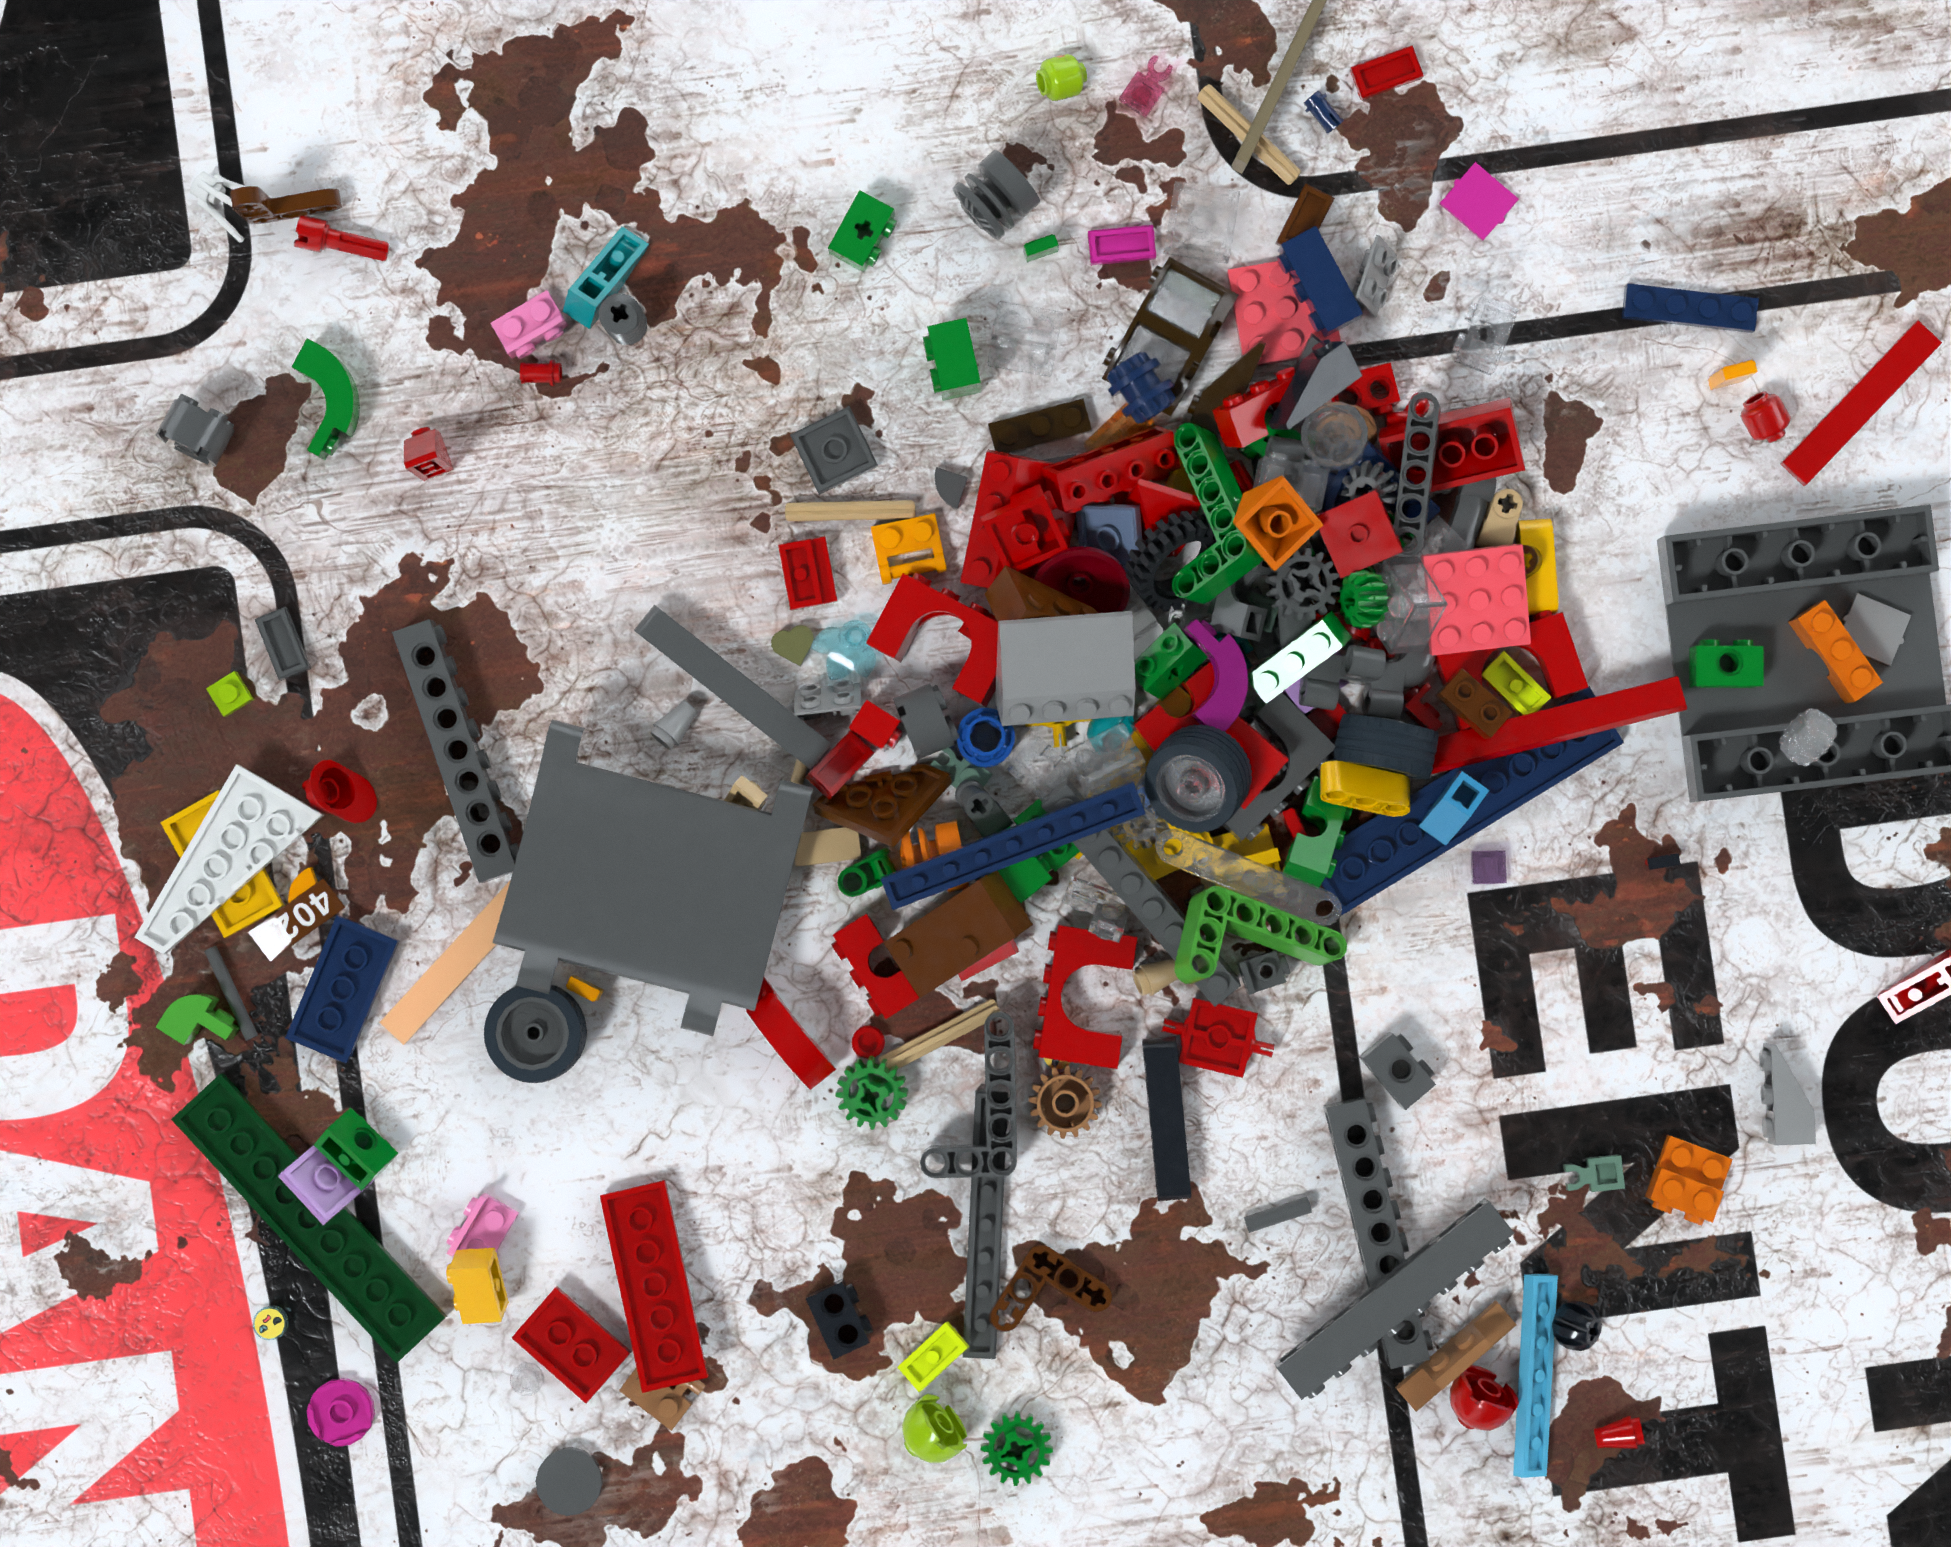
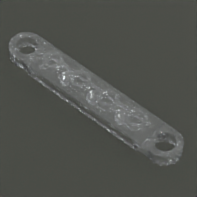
M1177 829L1165 830L1156 839V852L1159 858L1166 864H1171L1198 877L1318 925L1330 926L1341 917V903L1336 895L1330 891ZM1177 838L1182 843L1181 850L1174 855L1166 854L1163 850L1165 842L1168 839ZM1321 900H1329L1333 903V910L1327 916H1319L1315 912V907H1317Z

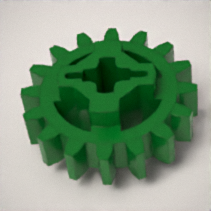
M874 1056L869 1057L867 1064H864L858 1058L855 1062V1069L847 1065L844 1070L846 1076H840L837 1084L841 1088L837 1089L835 1097L843 1098L838 1108L839 1110H849L846 1116L847 1120L852 1119L854 1116L858 1118L857 1127H861L865 1121L869 1122L870 1129L874 1130L876 1123L880 1121L885 1128L889 1124V1117L897 1120L900 1116L899 1110L905 1109L907 1102L902 1098L907 1097L909 1089L901 1086L905 1083L906 1077H897L895 1075L898 1070L897 1065L890 1069L887 1068L886 1058H883L880 1064L875 1063ZM857 1078L859 1088L851 1093V1084ZM869 1088L872 1093L867 1094V1089ZM873 1092H878L877 1097L874 1096ZM890 1093H893V1102L887 1107L885 1098L890 1096Z
M1019 1411L1015 1412L1014 1419H1009L1008 1415L1003 1413L1002 1423L999 1424L995 1420L991 1421L993 1432H983V1437L989 1443L981 1444L980 1450L989 1454L982 1458L983 1464L992 1463L989 1474L992 1476L1000 1472V1482L1003 1484L1008 1477L1013 1478L1014 1486H1018L1019 1478L1023 1477L1027 1484H1030L1032 1473L1039 1477L1043 1475L1040 1468L1041 1464L1044 1466L1050 1465V1460L1045 1456V1454L1053 1452V1446L1045 1444V1442L1051 1439L1050 1432H1040L1044 1427V1423L1040 1421L1034 1425L1032 1423L1033 1414L1029 1413L1024 1420L1021 1419ZM1016 1427L1025 1428L1032 1433L1029 1435L1022 1434L1017 1431ZM1004 1432L1005 1440L1003 1444L994 1449L997 1437ZM1017 1441L1019 1446L1025 1445L1022 1447V1454L1016 1455L1015 1451L1009 1452L1012 1442ZM1039 1448L1037 1458L1029 1465L1028 1458L1030 1453ZM1007 1461L1014 1464L1017 1470L1009 1469L1001 1463Z

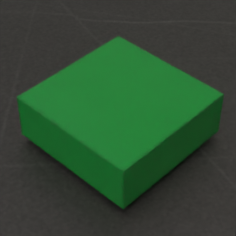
M1051 234L1025 243L1023 253L1027 263L1058 252L1059 245L1056 236Z

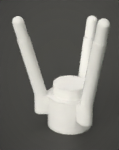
M205 171L199 173L190 187V193L199 198L197 204L206 209L238 242H243L244 238L212 206V203L217 205L220 201H223L232 207L231 198L225 195L226 189L223 186L230 189L246 186L227 180L219 174L211 176Z

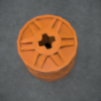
M957 820L935 824L934 840L928 841L923 827H917L919 842L912 844L910 831H908L902 837L899 850L902 868L961 847ZM969 882L950 888L947 891L949 893L964 890L969 887Z

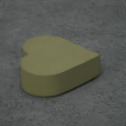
M798 625L792 628L790 632L783 630L775 633L771 640V647L779 656L801 667L813 645L814 635L807 626Z

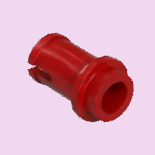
M550 360L549 363H520L521 384L550 383V386H555L556 383L562 382L561 363H555V360Z

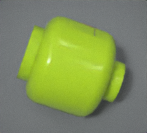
M1071 54L1044 60L1041 63L1040 70L1036 72V83L1040 93L1043 96L1046 95L1052 101H1059L1079 95L1083 89V82L1087 81V71L1082 62L1079 63Z

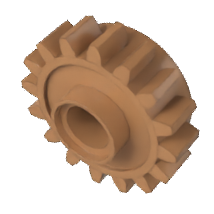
M1066 1064L1064 1071L1059 1073L1058 1069L1052 1066L1051 1076L1048 1077L1042 1072L1040 1077L1043 1083L1041 1085L1037 1083L1032 1084V1089L1037 1092V1095L1029 1096V1102L1037 1104V1106L1030 1110L1031 1116H1040L1036 1124L1038 1127L1046 1124L1048 1126L1047 1134L1050 1136L1056 1130L1060 1132L1061 1139H1065L1066 1132H1072L1074 1137H1078V1129L1081 1127L1087 1131L1090 1130L1089 1119H1098V1115L1093 1110L1094 1108L1101 1107L1102 1103L1093 1097L1100 1093L1099 1087L1090 1088L1094 1079L1092 1076L1083 1079V1069L1080 1067L1075 1073H1071L1069 1064ZM1062 1094H1069L1075 1099L1073 1106L1067 1110L1060 1109L1055 1104L1056 1099Z

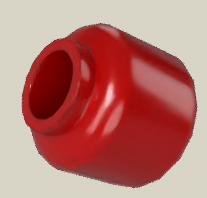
M1766 391L1753 395L1743 403L1744 409L1740 417L1754 440H1767L1768 443H1771L1786 434L1784 429L1789 425L1791 417L1778 395L1768 394Z

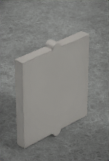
M1856 593L1848 614L1843 616L1842 620L1844 621L1843 626L1865 657L1891 666L1899 645L1904 643V638L1902 637L1911 615Z

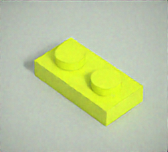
M1502 651L1482 671V679L1520 716L1537 712L1551 698L1505 651Z
M945 1322L897 1368L918 1392H922L970 1346L949 1322Z

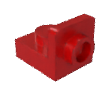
M1427 682L1421 687L1417 685L1410 688L1404 695L1406 703L1403 705L1402 710L1418 726L1437 731L1443 725L1438 720L1439 712L1428 702L1422 704L1419 701L1432 686Z

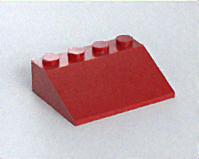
M987 450L960 583L984 588L991 586L1003 569V566L982 524L980 516L1010 504L1009 497L1040 484L1043 492L1047 491L1042 468L1055 463ZM1054 509L1052 512L1055 518L1063 517L1070 533L1069 536L1065 537L1069 548L1076 512L1065 513L1062 510ZM1042 562L1019 572L1033 578L1034 573Z

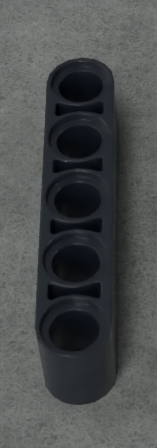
M1176 1036L1142 1039L1158 1202L1191 1199Z

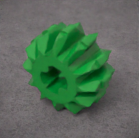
M1357 571V573H1351L1350 576L1344 577L1343 586L1340 587L1339 591L1341 596L1338 602L1341 603L1340 615L1345 616L1346 624L1359 628H1371V626H1377L1378 623L1384 622V613L1389 611L1387 600L1390 597L1387 596L1388 585L1383 583L1382 575L1368 571Z

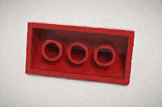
M1510 397L1440 414L1431 493L1526 470ZM1407 422L1380 428L1379 432L1382 454L1400 471ZM1424 433L1415 435L1411 441L1412 448L1416 451H1423L1430 444L1429 436ZM1413 467L1409 470L1407 477L1415 485H1418L1425 480L1426 472L1422 467Z

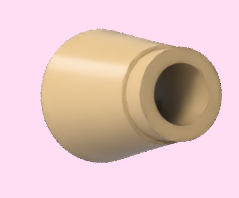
M1174 959L1139 965L1138 970L1132 972L1134 983L1141 996L1147 994L1153 996L1178 980L1174 971Z

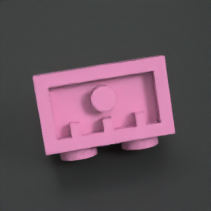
M548 290L490 323L505 347V351L512 359L516 356L522 359L536 350L534 346L545 339L547 342H551L564 334L563 329L568 326Z
M486 1193L482 1194L479 1199L473 1197L463 1213L467 1216L462 1228L456 1226L446 1242L451 1245L447 1254L453 1257L456 1250L495 1248L497 1252L519 1212Z

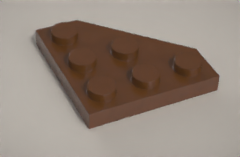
M921 763L912 765L911 771L892 775L890 770L865 776L866 781L845 784L830 800L822 794L813 804L814 813L818 816L894 847L951 785L952 781L949 773Z

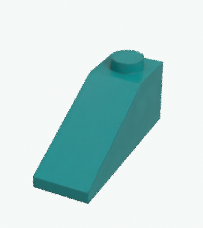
M622 226L568 289L562 312L588 329H591L599 319L601 303L607 297L618 294L648 249L649 243Z

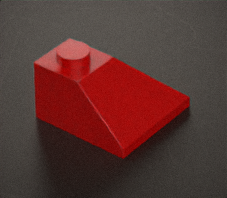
M1140 478L1122 502V505H1140L1143 540L1148 538L1144 532L1149 527L1153 532L1158 529L1156 522L1160 519L1167 524L1168 515L1175 513L1179 518L1181 511H1188L1191 515L1192 511H1198L1201 505L1198 497ZM1186 544L1172 551L1167 557H1177Z

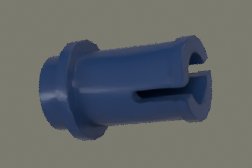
M1318 90L1304 102V105L1307 107L1305 111L1306 113L1310 111L1326 133L1329 134L1344 120L1325 99L1327 97L1326 93L1322 95Z

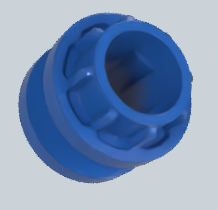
M979 708L971 711L961 720L957 729L959 735L957 745L961 755L969 763L978 767L987 768L1002 763L1010 755L1014 746L1015 732L1013 725L1002 726L998 710L993 708ZM989 724L991 727L998 729L1001 739L997 743L996 749L983 752L972 745L970 736L978 725Z

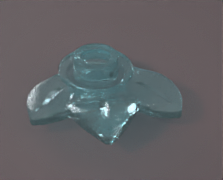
M852 620L845 623L842 628L827 627L814 639L811 648L816 652L828 655L826 668L830 680L845 678L854 669L865 678L873 671L876 655L872 648L866 644L871 634V630L866 623ZM853 631L861 632L862 639L860 642L853 643L850 641V634Z

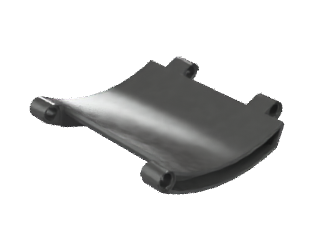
M552 719L547 732L515 866L493 939L494 944L525 951L516 986L550 994L555 969L558 966V962L563 961L689 994L680 1028L709 1036L714 1035L722 1003L755 1011L813 788L781 779L773 811L769 813L578 763V749L585 728Z

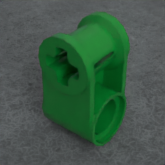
M886 847L863 858L862 861L844 869L838 876L837 882L841 893L847 897H857L874 888L882 887L880 879L885 875L878 861H881L887 875L896 872L889 856L890 848ZM848 873L858 874L862 879L860 889L854 892L846 890L842 883L845 875Z

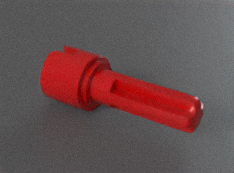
M300 215L296 227V232L299 236L294 241V247L321 253L322 250L325 251L326 248L380 261H386L390 249L388 242L331 229L326 220L306 215Z

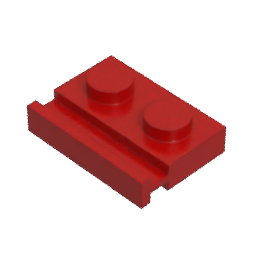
M825 536L778 545L791 611L838 602Z

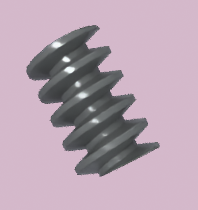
M623 293L613 294L601 303L599 320L606 332L616 343L633 345L644 337L647 330V318L634 298Z

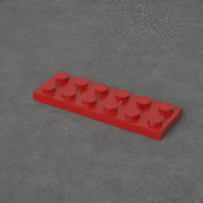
M666 1180L600 1195L642 1393L708 1378Z

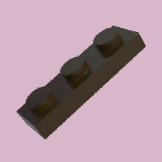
M1084 398L988 424L994 450L1009 454L1092 432Z

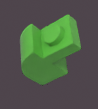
M194 994L177 999L167 1008L156 1025L157 1029L182 1045L191 1044L202 1026L224 1040L234 1039L240 1029L239 1026L233 1023L235 1018L221 1009H217L216 1012L213 1010L220 999L209 994Z

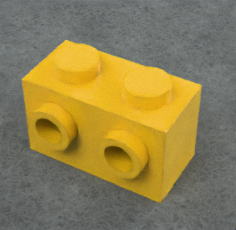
M496 1249L456 1250L451 1264L447 1265L446 1276L448 1283L453 1285L454 1308L460 1312L462 1324L501 1322L509 1300Z

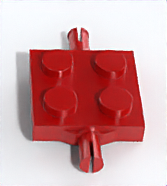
M1192 998L1189 1015L1184 1020V1023L1164 1018L1163 1024L1175 1026V1028L1162 1025L1161 1032L1180 1035L1179 1063L1241 1078L1244 1076L1246 1063L1252 1053L1272 1058L1273 1052L1263 1050L1261 1047L1274 1050L1275 1044L1256 1040L1254 1029L1258 1013L1223 1004H1218L1214 1007L1210 1001Z

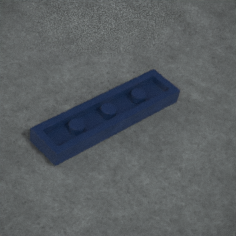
M1627 283L1624 291L1622 318L1753 333L1756 328L1759 298Z

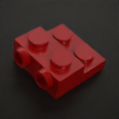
M1040 484L1009 497L1010 504L980 516L1003 568L1006 565L1019 572L1068 549L1065 537L1070 535L1063 517L1055 518L1052 510L1058 507L1050 490L1043 492Z

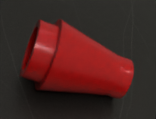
M1627 1416L1594 1429L1598 1449H1638L1637 1445L1645 1444L1639 1417L1631 1418V1416Z

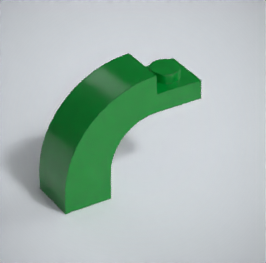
M306 338L292 368L298 373L316 381L324 392L326 399L325 416L307 451L326 460L328 454L332 456L337 450L340 443V438L338 437L340 432L353 437L360 413L359 394L355 381L346 366L326 348Z

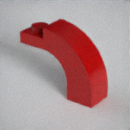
M763 977L755 1011L746 1009V1012L779 1056L811 1090L833 1073L836 1068L822 1048L792 1015L770 982Z

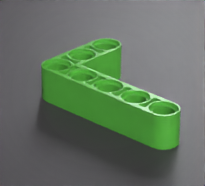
M1212 886L1196 893L1189 902L1174 971L1177 978L1185 984L1196 983L1214 974L1225 931L1317 966L1326 965L1341 959L1347 951V943L1343 935L1335 930L1221 886ZM1207 898L1212 902L1213 910L1208 906ZM1237 910H1239V912L1242 915V921L1237 916ZM1266 921L1270 924L1271 932L1266 927ZM1200 929L1205 933L1206 941L1201 938ZM1295 932L1300 938V943L1295 938ZM1324 943L1328 948V953L1324 949ZM1192 960L1198 965V972L1194 970Z

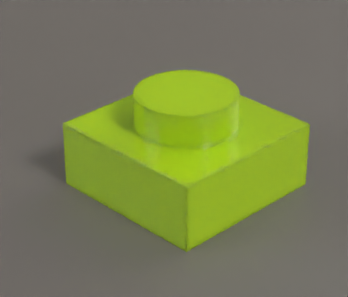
M236 671L206 688L224 717L231 715L254 700Z

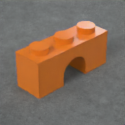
M1826 600L1813 604L1788 622L1807 649H1813L1824 661L1829 670V675L1826 677L1845 704L1856 702L1883 683Z

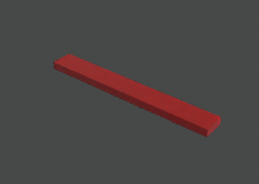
M1675 676L1510 718L1489 739H1484L1472 728L1438 737L1437 752L1431 774L1687 710L1679 677Z

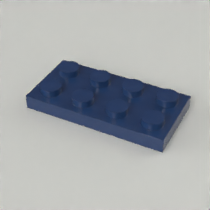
M336 915L285 1038L343 1063H349L400 940Z

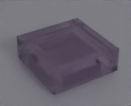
M1505 850L1471 851L1472 884L1507 883Z

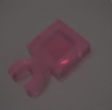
M1157 55L1150 58L1146 76L1137 70L1119 97L1121 103L1144 118L1148 117L1164 93L1165 88L1158 83L1167 80L1172 73L1173 66L1170 64L1164 72H1157L1154 69V65L1158 61Z

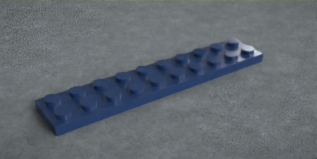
M1589 686L1555 707L1596 696ZM1613 728L1452 769L1410 795V812L1408 814L1398 817L1378 814L1347 833L1340 849H1334L1332 858L1336 859L1337 863L1331 879L1325 877L1321 885L1340 916L1622 745L1624 741L1617 730ZM1463 771L1486 787L1489 792L1469 820L1445 846L1419 828L1418 825L1455 773Z

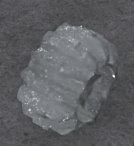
M1809 708L1804 713H1799L1797 718L1790 721V725L1784 729V735L1779 740L1781 744L1780 750L1792 762L1794 761L1798 765L1806 767L1812 762H1817L1820 756L1826 754V750L1833 745L1832 740L1837 737L1838 733L1836 730L1837 725L1832 722V719L1826 713H1822L1818 709Z
M1142 792L1139 793V797L1146 814L1142 815L1146 822H1141L1140 828H1135L1133 822L1128 820L1112 828L1113 835L1123 834L1120 838V843L1123 846L1132 839L1134 850L1139 849L1140 841L1144 840L1147 848L1152 847L1151 836L1157 840H1161L1163 837L1156 828L1167 827V822L1159 819L1160 815L1152 808L1153 806L1149 803V800L1145 804V795Z

